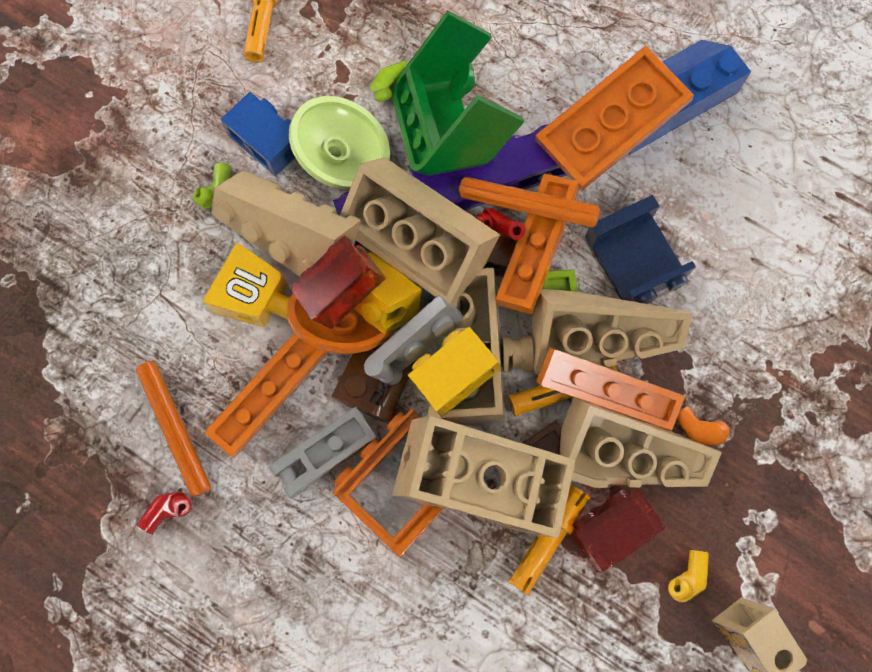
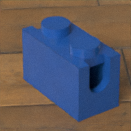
M249 92L221 118L227 135L275 177L295 159L289 142L291 120L286 119L284 121L280 118L275 107L267 99L262 98L259 100L254 94Z

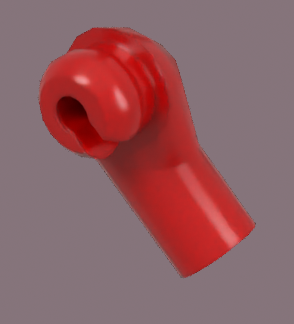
M494 208L484 209L483 213L477 214L475 217L499 233L500 236L519 240L525 234L523 223L508 218Z
M183 492L160 494L155 497L136 525L153 535L164 518L187 515L192 508L191 498Z

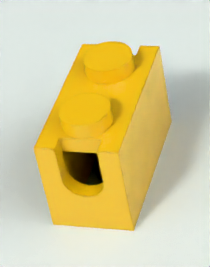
M372 251L339 266V274L343 277V282L337 285V295L384 335L408 323L418 314L422 289Z
M470 326L462 332L461 330H456L448 335L442 342L443 347L432 356L428 353L419 358L412 366L413 371L408 374L440 417H443L501 370L499 361Z

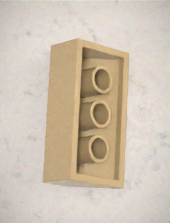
M385 157L360 163L340 214L344 218L352 215L361 219L356 237L357 242L435 297L440 295L451 304H454L485 266L500 236L499 233Z

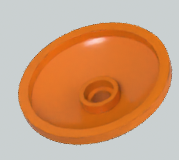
M342 276L321 292L308 282H304L294 290L289 298L287 318L291 329L304 342L325 352L335 354L365 352L386 342L395 331L393 330L384 335L375 326L368 323L354 308L341 300L337 295V285L343 282Z

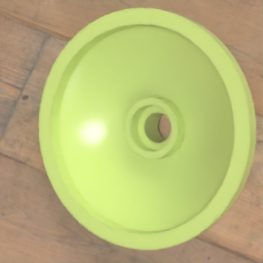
M336 96L313 98L299 107L290 123L289 142L296 160L309 175L332 188L350 190L360 163L383 157L390 160L388 137L379 121L364 107L348 99Z

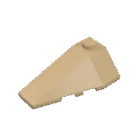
M542 289L531 321L535 374L540 373L549 347L599 365H604L605 367L617 365V361L637 356L643 359L684 349L692 313L690 311L575 291Z
M576 397L572 400L561 428L560 455L576 460L572 480L594 488H608V485H627L628 487H641V485L707 487L722 453L717 449L654 424Z

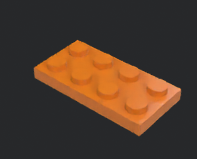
M645 45L536 134V141L570 179L579 181V188L583 191L692 102L694 94Z

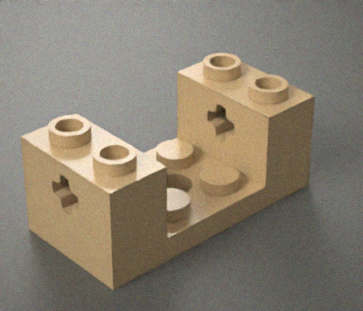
M429 415L411 421L392 496L426 506L445 507L498 522L499 526L530 535L559 538L576 460ZM489 466L495 467L500 473V483L494 489L488 488L483 479L484 472Z

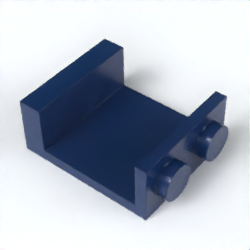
M653 195L598 220L596 226L589 227L585 235L586 240L621 300L648 304L658 297L656 293L666 288L672 292L689 282L687 277L696 268L693 261L683 266L681 265L653 217L660 206Z

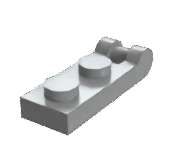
M438 295L367 358L364 364L365 373L375 379H380L385 384L396 385L402 378V371L412 362L424 356L430 346L441 337L448 335L464 317L457 307Z
M354 407L279 458L270 466V469L275 477H281L286 485L284 491L292 499L360 452L371 441L378 438L357 407ZM301 461L307 472L298 477L292 467Z

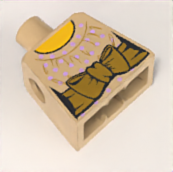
M741 597L712 620L750 672H798L807 663V658L774 608Z

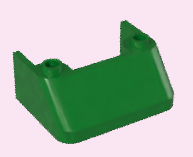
M448 10L400 73L392 90V99L410 167L413 171L425 176L486 165L496 157L499 150L525 122L522 116L478 95L464 109L461 99L473 89L475 84L472 62L492 36L491 33Z

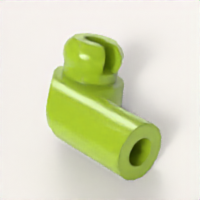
M406 60L378 71L370 84L371 92H374L376 101L382 102L392 97V91L389 86L396 81L406 67Z
M214 164L213 184L208 188L203 186L195 190L193 200L201 208L212 209L214 188L231 178V166L229 164Z

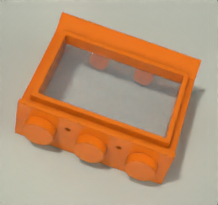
M412 408L405 415L399 412L386 427L389 432L380 442L374 439L365 447L360 454L363 460L354 469L347 467L336 478L334 484L337 487L332 492L400 558L403 557L406 553L405 551L430 527L434 519L445 508L426 506L392 496L411 421L421 418Z

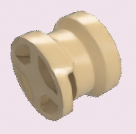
M524 335L521 339H512L510 336L501 337L503 373L511 372L513 369L521 368L524 372L533 371L534 350L531 335Z

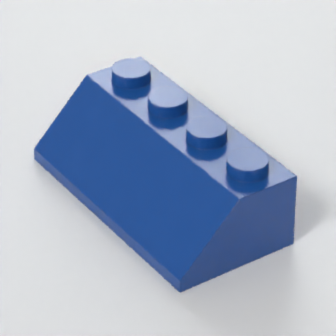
M700 40L662 61L694 94L693 100L630 151L629 155L740 91L751 70L732 46Z

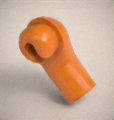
M689 406L679 411L676 419L690 439L704 445L717 446L723 444L730 434V428L725 422L719 420L716 422L699 421Z

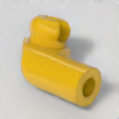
M689 550L688 570L672 579L668 585V592L674 600L687 602L706 589L708 552Z

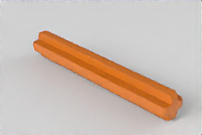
M464 177L459 186L460 196L465 199L591 228L596 226L600 216V208L597 205L470 177Z
M153 361L140 364L136 368V373L189 493L194 497L200 496L211 489V484L159 368Z

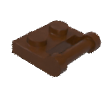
M380 346L365 352L352 354L332 394V398L349 407H357L360 412L389 424L396 416L393 411L410 378L408 374L413 371L412 366L416 361L412 362L402 371V378L399 383L389 386L381 405H376L372 403V400L381 380L367 375L364 370V364L367 358Z

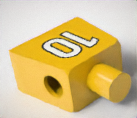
M236 242L202 302L214 314L255 326L265 327L273 313L288 320L287 305L290 297L284 295L288 286L284 275Z

